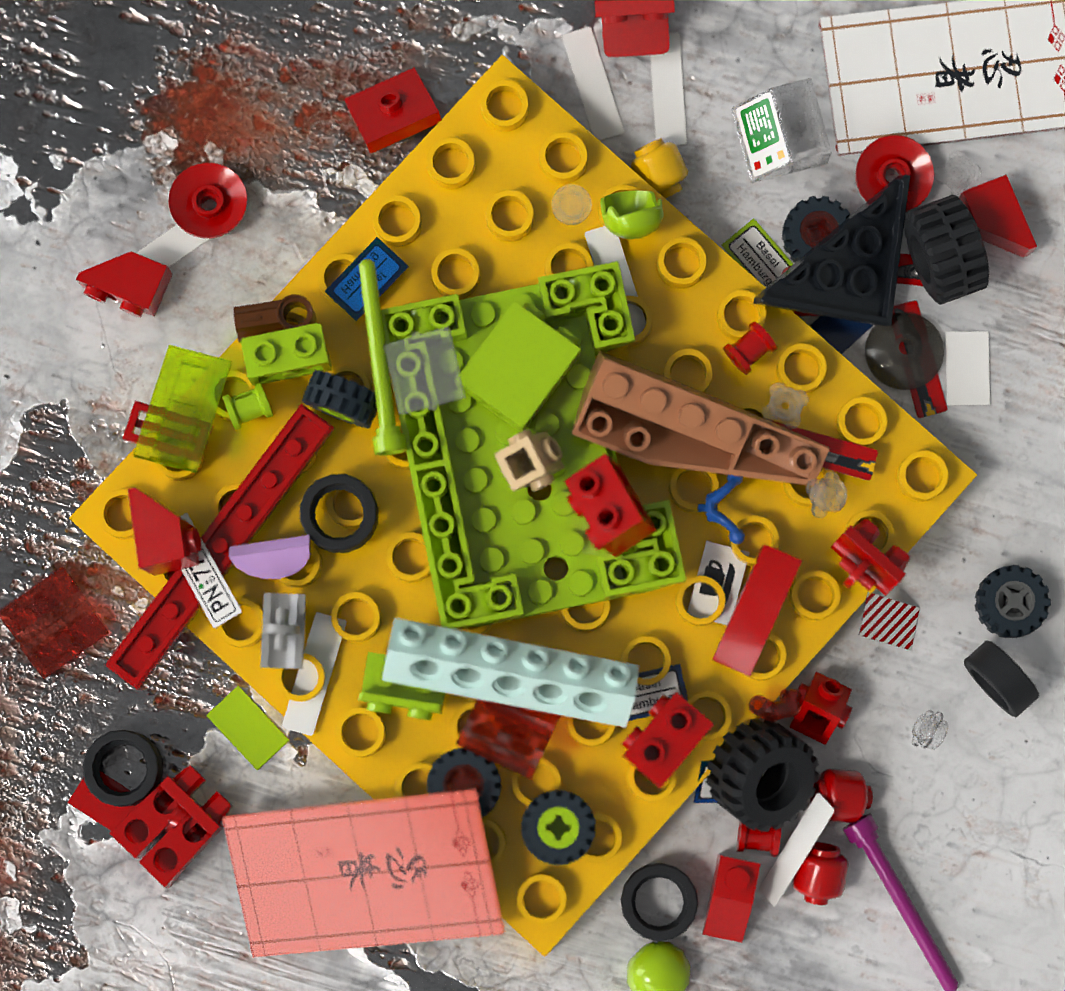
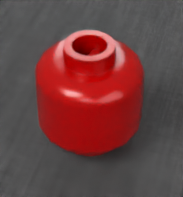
M827 769L820 774L819 781L814 783L813 787L816 788V792L813 797H810L811 804L816 794L820 793L834 808V813L828 822L854 823L862 818L866 809H870L873 802V791L871 786L866 784L863 775L858 771Z
M815 842L792 880V885L796 891L804 895V901L814 905H827L828 900L842 896L849 863L846 857L840 853L841 849L829 843Z

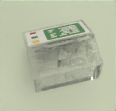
M811 78L772 87L732 107L731 110L751 183L828 163L832 151Z

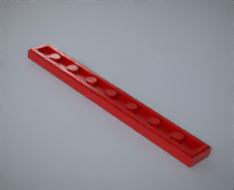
M302 403L201 536L223 578L233 566V562L229 558L230 547L245 545L251 542L335 430L332 425ZM177 570L173 573L105 664L106 667L137 690H140L202 607L182 570Z

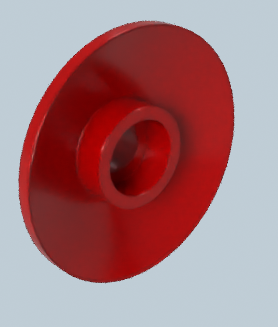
M901 135L884 136L869 144L861 153L855 170L856 185L862 198L866 202L869 201L890 182L886 179V172L892 169L898 175L910 176L906 212L919 206L929 195L934 182L933 163L925 148L917 141Z
M200 163L185 169L174 180L169 191V209L175 223L186 233L199 238H217L231 232L242 221L247 209V192L240 177L230 168L217 163ZM207 200H212L216 202V207L208 211L202 208L203 203Z

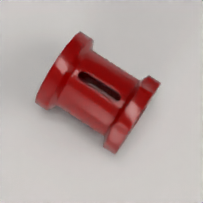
M755 321L749 325L750 330L733 345L727 344L723 347L725 354L731 362L745 375L751 372V366L768 351L773 353L778 348L767 331Z
M739 822L736 852H744L745 849L769 852L770 856L777 857L782 828L775 830L771 827L768 832H761L757 828L752 830Z

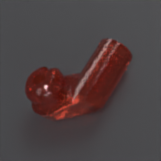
M783 689L780 692V701H772L762 695H755L749 701V710L754 715L769 722L797 716L801 711L802 704H800L802 694L796 689H790V691Z

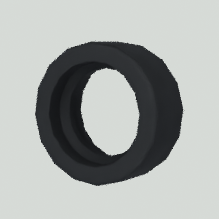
M330 474L316 480L306 490L300 503V521L306 535H310V539L318 547L332 553H349L361 548L373 536L378 525V505L371 490L361 480L347 474ZM334 490H346L353 493L360 500L363 507V520L360 527L353 534L346 537H332L325 534L319 528L315 519L319 500L325 494Z
M986 640L964 660V666L976 683L1009 715L1018 717L1039 698V692L1030 678L1008 654L993 642Z
M128 730L109 731L98 737L88 748L83 761V776L89 791L101 802L116 807L133 806L141 803L159 786L163 773L162 757L155 744L144 735ZM126 744L135 747L142 753L146 761L147 771L144 780L137 788L129 792H117L104 784L100 777L99 766L102 757L109 749L116 745Z
M663 863L645 865L633 872L624 884L620 899L623 916L631 929L643 938L654 941L671 940L686 932L695 920L698 908L696 888L690 878L677 867ZM659 877L669 879L675 883L683 897V907L680 915L675 921L663 926L651 925L641 919L635 904L637 891L642 884L650 879Z

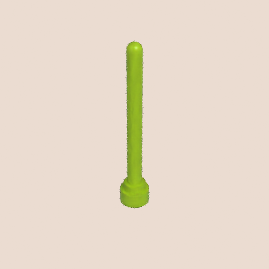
M364 259L359 264L379 420L376 437H373L374 454L377 456L394 455L407 451L406 436L404 433H401L400 426H396L376 268L372 260Z

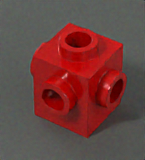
M816 671L809 685L801 682L793 697L791 704L796 706L797 709L790 728L826 745L835 728L843 729L853 708L848 706L847 702L852 689Z

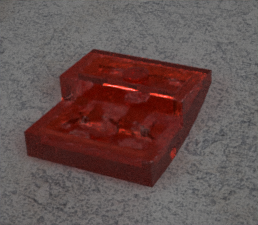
M63 565L0 608L1 620L18 641L20 649L43 679L109 634L107 627Z
M477 699L456 745L526 778L532 779L561 715Z

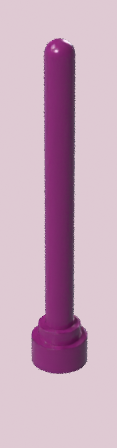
M871 813L862 816L857 822L848 824L843 828V831L851 844L855 843L858 849L863 848L942 988L945 991H956L958 988L957 979L876 840L879 838L876 832L879 827Z

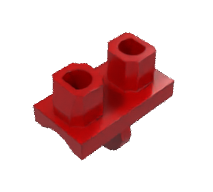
M864 519L855 527L850 525L830 548L843 558L838 565L850 574L842 583L846 588L849 589L858 581L868 591L874 586L886 596L907 575L903 571L910 560V556L899 546L892 545L885 554L878 550L872 543L881 533L879 528L868 519Z

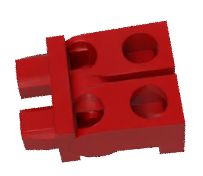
M191 765L179 772L174 778L167 776L154 791L109 833L135 859H141L139 863L164 888H170L186 867L224 828L221 823L233 808V805L218 791L203 806L192 797L207 780ZM166 831L167 833L165 834V836L149 851V849L151 848V846H152V845L164 834V832Z

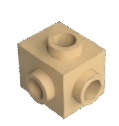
M530 429L525 430L507 440L510 446L494 454L512 491L531 487L533 492L538 491L555 482L553 474L565 468L561 461V449L555 439L549 437L547 431L532 435Z

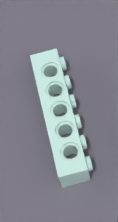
M394 618L382 680L626 728L636 696L639 665Z

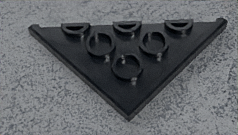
M899 175L760 292L754 298L753 304L891 327L910 176Z

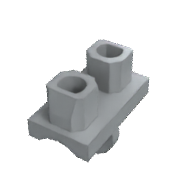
M264 593L261 668L303 669L306 594Z

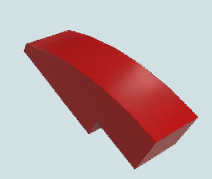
M763 544L712 661L750 677L802 560Z

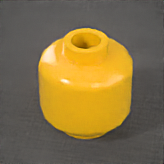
M659 138L634 151L636 158L631 162V169L664 198H668L682 190L680 182L688 176V168L675 143H664L662 138Z

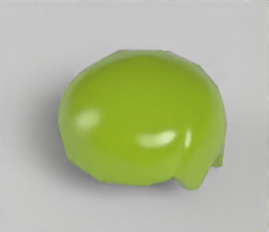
M624 191L609 194L600 200L604 225L612 234L624 239L643 238L659 227L664 217L662 200L657 199V204L655 194L652 191Z
M653 941L644 945L629 960L627 965V984L631 991H685L690 982L691 965L683 950L671 942Z

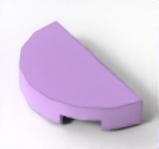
M310 535L231 546L229 558L238 569L248 575L262 579L284 578L294 575L305 567L310 557Z

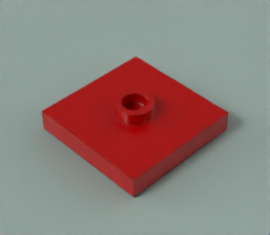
M415 67L344 98L346 106L370 154L437 125L439 121H442L439 111Z

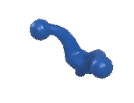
M728 475V482L718 490L708 493L706 495V504H698V511L706 512L709 522L718 523L730 531V541L734 544H740L745 539L744 532L728 517L719 512L717 506L718 502L743 481L742 476Z

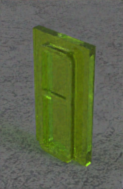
M169 345L133 456L164 466L197 473L230 371L231 360Z

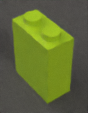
M514 301L457 377L456 385L521 433L528 428L581 355V348L576 345L579 340L572 333L560 326L557 330H554L543 322L546 316L536 307L529 303H525L522 307Z

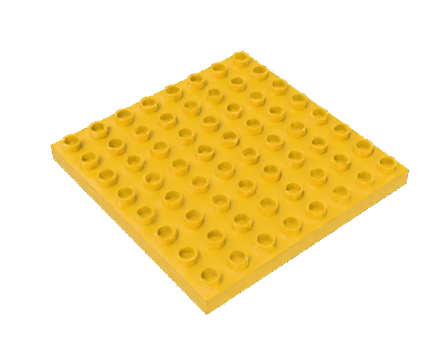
M501 55L442 118V121L438 122L272 300H282L286 296L294 294L305 297L311 303L317 317L316 323L322 326L326 349L330 355L332 370L325 372L341 376L375 392L364 308L360 313H353L332 292L333 287L374 245H380L401 265V270L379 292L381 309L458 294L459 300L535 285L538 284V277L594 266L585 238V232L605 226L600 200L609 194L618 192L652 191L655 194L657 204V199L662 200L664 214L657 230L639 239L619 237L638 296L626 295L627 304L636 305L643 311L646 325L642 332L634 336L635 342L605 353L704 392L762 418L878 451L873 474L869 481L821 468L814 486L743 477L741 484L736 485L717 504L718 511L728 517L744 532L745 539L740 544H734L730 541V531L718 523L709 522L706 512L698 511V504H706V495L708 493L718 490L728 482L727 474L646 464L615 451L617 463L621 466L642 505L666 500L670 501L686 581L642 594L486 626L457 629L639 665L638 673L663 668L653 678L643 679L638 677L637 684L644 686L658 683L666 676L670 666L680 664L688 697L687 702L714 725L661 788H658L621 757L627 751L621 745L636 726L644 730L653 720L652 716L628 721L625 728L445 693L442 714L433 713L432 720L407 717L408 709L393 706L391 714L366 710L368 702H362L358 699L359 693L362 691L368 652L387 655L394 618L441 627L407 453L403 452L384 456L374 454L373 437H376V429L379 428L378 412H376L370 428H365L336 419L302 402L312 374L262 384L273 416L267 418L263 415L242 423L241 428L235 430L222 396L229 394L233 397L255 389V386L252 385L247 377L242 346L238 338L169 410L214 426L212 433L209 435L208 445L204 450L201 465L137 445L69 519L153 597H156L175 571L154 576L138 568L128 489L137 488L179 516L187 513L201 537L301 403L332 425L335 430L249 544L305 536L306 533L300 521V503L306 490L316 480L330 474L350 475L361 480L371 490L378 505V525L373 536L361 548L349 553L329 552L318 547L310 539V557L305 567L294 575L280 579L254 577L244 573L233 564L224 576V580L242 612L214 629L201 607L187 628L285 717L289 700L306 702L315 698L322 691L325 684V671L318 659L304 653V660L313 663L317 669L318 682L310 693L294 695L292 690L299 669L261 668L264 593L306 594L304 650L315 614L319 612L331 616L333 628L342 637L314 733L312 736L303 735L373 800L428 794L427 778L432 765L441 755L453 749L471 748L487 755L498 768L501 777V793L498 802L482 818L502 919L545 957L711 773L708 769L704 774L703 771L705 766L709 764V761L714 760L716 755L713 751L717 745L721 746L725 741L723 737L728 732L734 733L737 725L741 723L749 725L751 719L760 718L866 600L867 592L870 595L876 589L873 586L868 591L858 581L849 589L842 584L850 574L838 565L843 558L830 548L850 525L855 527L864 519H868L879 528L881 533L872 543L878 550L885 554L892 545H895L908 553L974 480L977 474L793 311L753 304L754 298L766 288L504 55ZM301 307L291 309L287 314L286 321L292 325L301 324L307 317V310ZM755 321L767 331L778 348L773 353L768 351L751 366V372L745 375L731 362L725 354L723 347L727 344L733 345L750 330L749 325ZM389 369L391 392H392V400H393L394 415H395V423H396V426H400L401 433H402V428H401L399 413H398V409H397V404H396V399H395V394H394V389H393V384H392V379H391V374H390V369ZM161 419L156 424L198 438L201 432ZM152 432L145 436L194 452L196 447ZM548 485L533 492L531 487H528L527 491L531 498L541 501L550 496L552 488L551 485ZM334 490L325 494L319 500L315 519L319 528L325 534L332 537H346L353 534L360 527L363 520V507L360 500L353 493L346 490ZM706 541L731 547L735 557L746 564L737 601L763 544L802 560L750 677L712 661L727 625L714 622L721 615L725 606V594L722 587L710 577L697 576ZM740 550L750 552L749 556L744 555ZM551 558L546 562L544 572L551 580H561L568 573V565L561 558ZM696 583H704L711 586L718 596V607L707 618H697L687 613ZM338 618L346 621L344 631L339 625ZM461 767L449 775L447 780L448 792L476 789L478 797L482 789V781L475 770ZM564 790L578 795L588 804L594 815L596 830L593 843L589 850L575 862L565 865H552L540 861L528 850L522 838L521 822L526 808L536 797L548 791Z

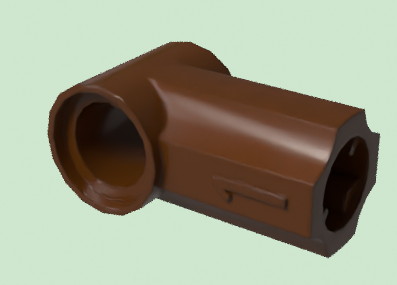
M292 294L282 300L233 307L235 329L239 343L246 337L315 324L317 320L311 303L301 295ZM296 307L306 309L307 317L301 324L292 325L286 321L287 314L291 309Z

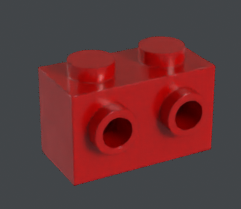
M604 453L564 480L571 493L567 496V500L574 512L579 517L584 516L589 525V528L585 530L586 535L598 551L604 549L614 557H617L657 531L621 466Z
M677 692L670 699L663 694L648 712L653 717L644 730L636 726L621 744L627 749L621 757L658 788H661L714 725Z

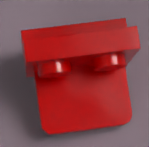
M594 0L595 17H602L603 50L606 56L659 55L668 52L670 47L668 13L675 12L674 0Z

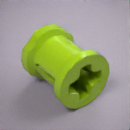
M261 382L255 384V389L231 397L227 394L222 396L235 430L240 429L242 423L263 415L267 418L273 416Z

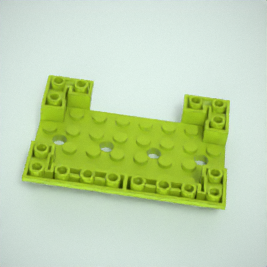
M618 261L538 277V284L477 297L459 300L458 294L381 309L387 359L402 433L406 436V453L441 627L457 630L486 626L642 594L686 581L669 500L643 505L657 531L617 557H614L604 549L598 551L593 546L585 532L589 528L584 516L579 517L567 500V496L571 493L564 480L604 453L617 462L614 450L573 435L572 429L583 389L599 350L608 352L635 342ZM514 301L522 307L525 303L536 307L546 316L543 322L554 330H557L560 326L572 333L579 340L576 345L581 348V355L526 429H530L532 435L547 431L549 437L554 438L562 452L561 461L565 468L553 474L555 482L550 484L552 488L551 494L547 499L541 501L530 497L527 491L528 487L512 491L494 455L510 446L507 440L520 432L456 385L457 377ZM557 557L567 563L568 573L563 579L551 580L546 576L544 566L549 559Z

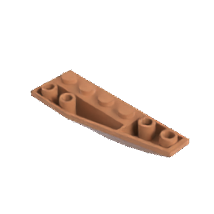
M600 350L583 389L572 429L573 435L646 464L814 486L830 450L829 447L758 415Z

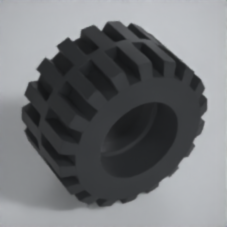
M956 195L944 197L906 212L904 227L908 249L922 285L935 302L942 305L987 288L989 283V263L985 246L972 214Z
M759 718L751 719L749 725L741 723L736 726L734 733L728 732L723 737L725 741L721 746H716L713 751L716 756L714 760L709 761L707 768L712 772L707 776V785L712 788L709 792L721 807L752 830L757 828L761 832H768L771 827L775 830L780 829L784 826V822L788 821L791 823L797 818L796 814L800 810L804 812L809 805L806 803L809 797H813L816 792V788L813 787L814 783L819 781V772L815 770L819 766L818 759L813 755L814 751L808 744L781 724L766 718L764 721H761Z

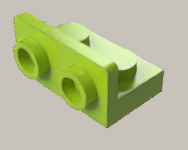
M319 323L246 337L241 340L247 377L253 386L260 382L261 384L311 375L314 370H321L323 372L332 370L322 326Z
M368 652L362 691L359 693L358 699L362 702H368L366 710L391 714L392 706L408 709L407 717L432 720L433 713L442 714L445 692L383 681L382 677L387 655Z

